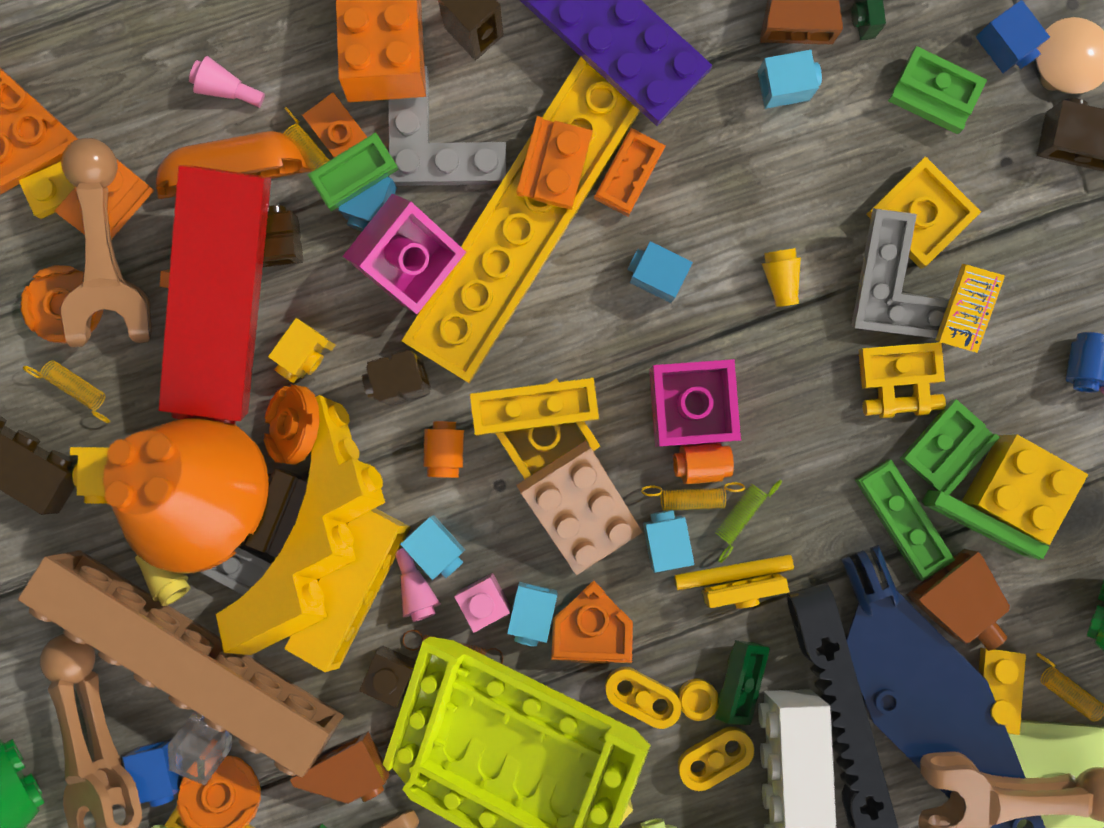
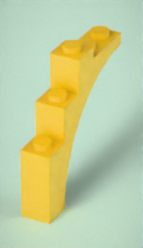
M321 395L316 396L320 420L318 434L311 450V464L306 493L296 523L281 552L262 578L240 599L216 614L224 653L252 655L327 618L324 607V593L318 584V579L356 560L352 546L354 538L346 523L385 503L381 489L383 487V480L380 473L374 466L358 461L360 454L357 445L351 437L348 426L350 419L346 409L340 403Z

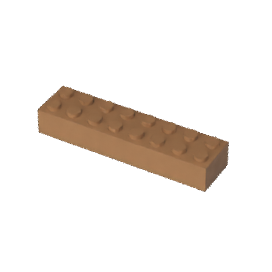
M80 550L45 556L18 598L20 602L30 607L28 611L32 616L45 622L52 621L65 629L63 631L64 635L72 641L91 645L99 650L98 655L104 661L116 666L123 665L134 672L133 677L139 683L151 688L158 687L169 694L168 698L174 705L182 709H193L204 716L203 720L208 726L217 731L230 732L239 738V743L243 748L252 753L265 754L274 760V765L277 769L287 775L295 776L297 774L301 778L304 777L321 755L345 716L249 655L224 653L220 637L172 607L162 606L159 600L153 601L151 594Z

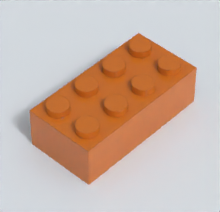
M336 0L338 74L347 101L362 102L426 97L421 0Z

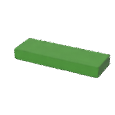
M892 459L884 461L855 480L917 580L923 581L955 561Z
M927 490L922 500L924 506L1024 557L1037 560L1044 559L1049 549V546L942 491Z

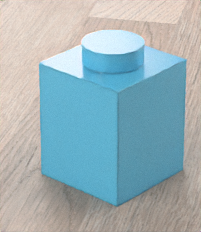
M812 50L764 58L758 70L765 109L810 101L822 83L821 67L818 62H814Z
M674 510L650 514L651 521L644 522L643 529L651 569L656 573L695 565L686 518L681 515L675 516Z
M434 515L429 517L400 544L432 580L440 573L447 578L463 563L458 556L465 551V548Z
M519 582L507 634L515 635V642L528 646H537L538 641L547 643L557 600V590Z

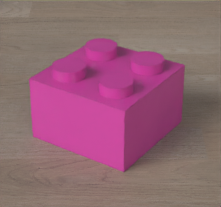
M391 194L342 257L395 301L418 314L465 255L466 251L411 201Z
M735 359L653 365L649 369L655 447L741 440Z

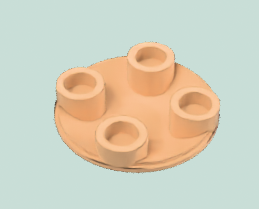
M1070 17L1053 23L1045 30L1050 38L1037 48L1041 55L1036 58L1037 68L1041 74V84L1044 88L1068 94H1082L1095 89L1104 82V30L1100 26L1084 18Z

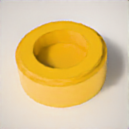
M694 678L681 686L678 698L681 703V710L688 718L695 721H704L715 714L718 709V693L711 683L704 679Z

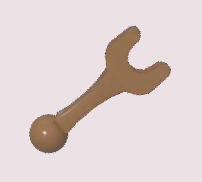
M93 138L75 140L64 150L61 166L67 180L77 187L76 191L82 209L85 232L86 263L82 284L67 295L61 306L66 342L72 348L83 347L91 337L92 315L97 311L106 309L116 311L124 318L129 337L132 341L148 343L152 334L149 298L141 288L123 278L115 258L110 235L108 216L109 190L107 186L116 177L118 169L117 159L110 147L102 141Z
M64 634L56 636L43 648L40 656V668L43 675L51 681L48 692L55 706L62 734L65 781L67 782L63 796V807L68 827L85 828L84 817L88 811H91L96 822L94 828H137L142 819L138 790L130 773L122 767L121 758L113 744L105 721L99 694V677L97 673L92 671L96 658L94 648L87 643L81 644L72 641ZM73 685H75L84 716L90 755L80 725ZM117 804L123 807L126 812L124 823L120 826L113 819L112 806Z
M960 752L929 753L921 758L920 773L926 781L936 789H945L952 792L949 800L942 806L926 809L921 812L918 828H991L992 825L1036 815H1074L1090 817L1093 820L1104 822V767L1086 769L1077 778L1070 773L1044 778H1012L982 773L967 756Z

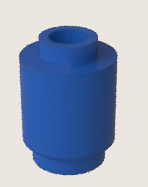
M1095 332L1078 333L1076 341L1071 343L1066 381L1073 384L1074 390L1096 393L1099 392V387H1104V334Z

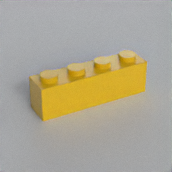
M377 508L346 523L354 538L352 546L356 560L320 578V580L318 579V584L324 593V607L327 618L289 636L290 639L284 648L323 672L340 668L396 558L397 551L401 548L400 544L405 540L411 528Z

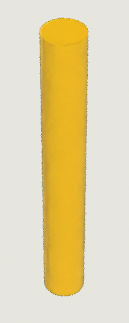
M784 555L674 575L676 589L683 590L794 570V564L791 555Z

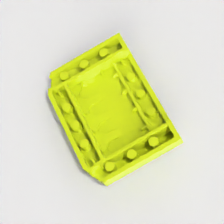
M429 637L422 642L383 761V766L387 771L392 768L405 783L402 790L410 800L461 828H619L651 745L635 729L454 640Z

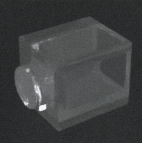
M194 711L168 744L169 770L206 785L232 749V734L228 731L221 732L211 728L204 722V716Z

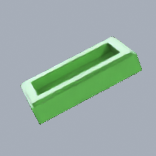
M375 132L307 175L329 210L333 211L398 171L399 168Z

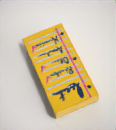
M962 264L935 341L978 353L1005 275Z

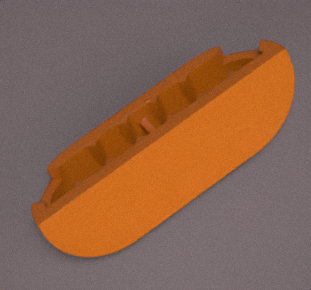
M265 131L185 146L174 150L164 158L158 168L156 191L159 199L176 197L178 165L213 168L271 177V179L310 172L311 169L308 167V158L304 161L305 158L303 159L305 154L302 156L305 150L300 153L304 148L298 149L300 144L296 147V141L293 143L295 139L291 141L289 139L290 136L287 138L286 134Z

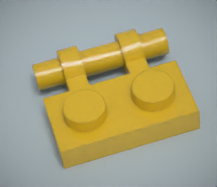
M941 342L862 348L858 350L862 389L878 387L877 399L863 401V413L865 416L879 415L880 418H893L895 413L914 412L916 416L929 415L932 410L945 409L946 401L944 395H930L929 384L945 382ZM913 385L912 396L895 398L894 386Z

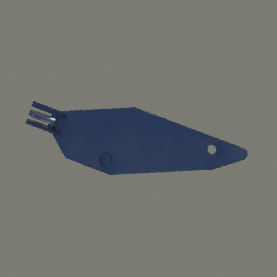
M879 545L870 547V553L882 583H879L874 567L866 552L862 550L855 553L857 565L867 587L865 589L849 556L842 558V563L858 601L846 640L860 691L872 722L919 769L921 758L925 754L960 752L967 756L982 773L1002 777L1026 778L1005 725L996 723L991 717L990 711L995 703V699L988 681L897 591ZM940 789L948 798H950L952 791ZM1041 815L1017 818L991 826V828H1017L1018 823L1026 819V824L1023 828L1046 827Z

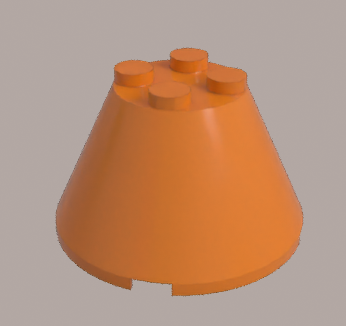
M201 416L177 419L134 433L124 440H116L108 448V460L103 473L105 500L111 505L130 547L141 559L150 565L174 573H196L211 569L236 554L234 550L244 541L249 533L254 534L268 498L267 466L256 442L251 440L237 425Z

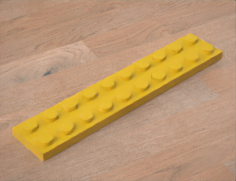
M582 57L579 58L543 115L544 120L552 122L555 120L593 130L573 209L569 210L535 201L533 198L517 196V188L532 137L531 134L461 245V248L466 251L465 255L420 310L402 339L403 343L469 384L640 113L629 100Z

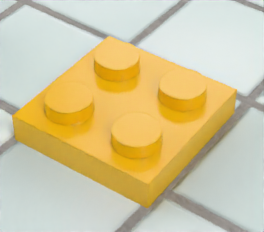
M926 156L873 207L876 209L917 214L909 258L920 269L926 267L981 213ZM873 208L866 214L870 219Z

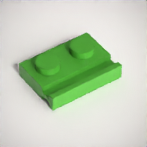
M916 46L911 52L888 101L958 135L964 130L967 118L971 115L987 79Z
M955 399L945 406V409L936 416L900 459L928 484L938 491L950 495L1000 437L989 431L981 420Z

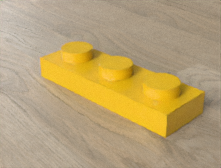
M594 378L470 394L475 435L599 419Z

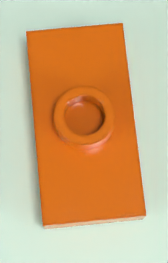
M333 92L302 115L334 158L367 138Z
M630 128L594 199L629 217L666 145Z

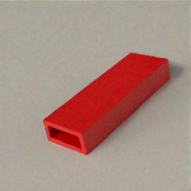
M178 165L159 411L171 412L172 418L187 419L201 416L223 423L236 424V421L241 422L248 414L271 177L193 165Z

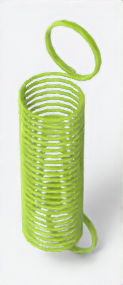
M781 479L774 484L769 494L762 492L755 485L751 484L753 487L749 486L750 488L746 490L748 493L745 492L746 495L743 494V499L740 498V500L752 509L747 507L749 509L747 510L737 503L739 506L735 505L736 507H734L737 511L732 509L734 512L731 511L729 513L739 522L735 521L737 524L732 522L734 524L732 525L725 520L732 526L730 527L732 530L727 528L729 531L724 529L727 533L721 530L724 534L718 531L721 534L719 536L729 544L718 560L720 563L724 561L722 557L730 548L724 558L726 559L733 550L731 544H733L737 535L739 536L738 533H741L740 531L744 529L743 527L747 525L748 521L756 513L757 508L761 506L767 496L771 497L782 483Z

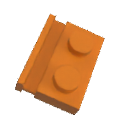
M537 116L517 188V196L533 198L535 201L572 210L593 130L555 120L552 122Z
M118 159L116 177L107 186L109 190L108 216L111 240L155 191ZM75 187L54 212L85 235L82 209L76 191L77 187Z

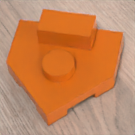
M592 581L569 605L553 618L551 660L603 664L632 663L633 621L619 609L595 581Z

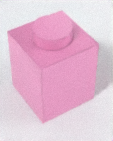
M493 573L461 589L455 595V599L473 633L508 615L511 610V606Z

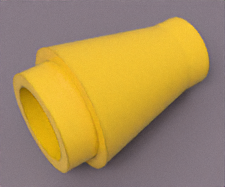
M796 248L764 253L765 263H762V267L774 296L775 306L782 307L799 304L798 291L801 257H797Z

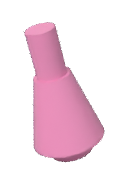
M206 56L202 62L196 60L191 69L189 82L194 84V93L229 99L237 98L256 107H261L265 93L242 84L241 80L209 56Z
M404 548L399 549L396 559L402 574L400 580L403 617L411 616L413 622L429 618L436 614L434 607L439 606L441 603L420 571L416 569L413 558Z

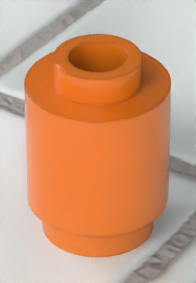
M433 421L432 429H424L423 467H427V477H459V468H463L464 430H456L457 422Z
M719 442L681 445L679 453H674L673 455L674 474L676 477H681L684 484L722 482L724 477L733 476L734 460L731 447L721 446Z

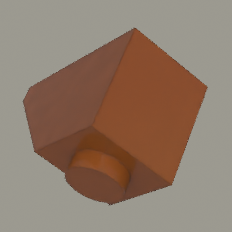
M368 731L319 757L303 778L296 774L291 777L290 781L295 788L349 804L358 798H361L363 802L369 801L383 792V785L386 783L390 771H387L383 766L384 760Z

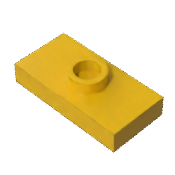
M777 573L705 587L702 590L704 603L709 608L735 603L737 609L757 606L760 604L759 598L789 592L787 578Z

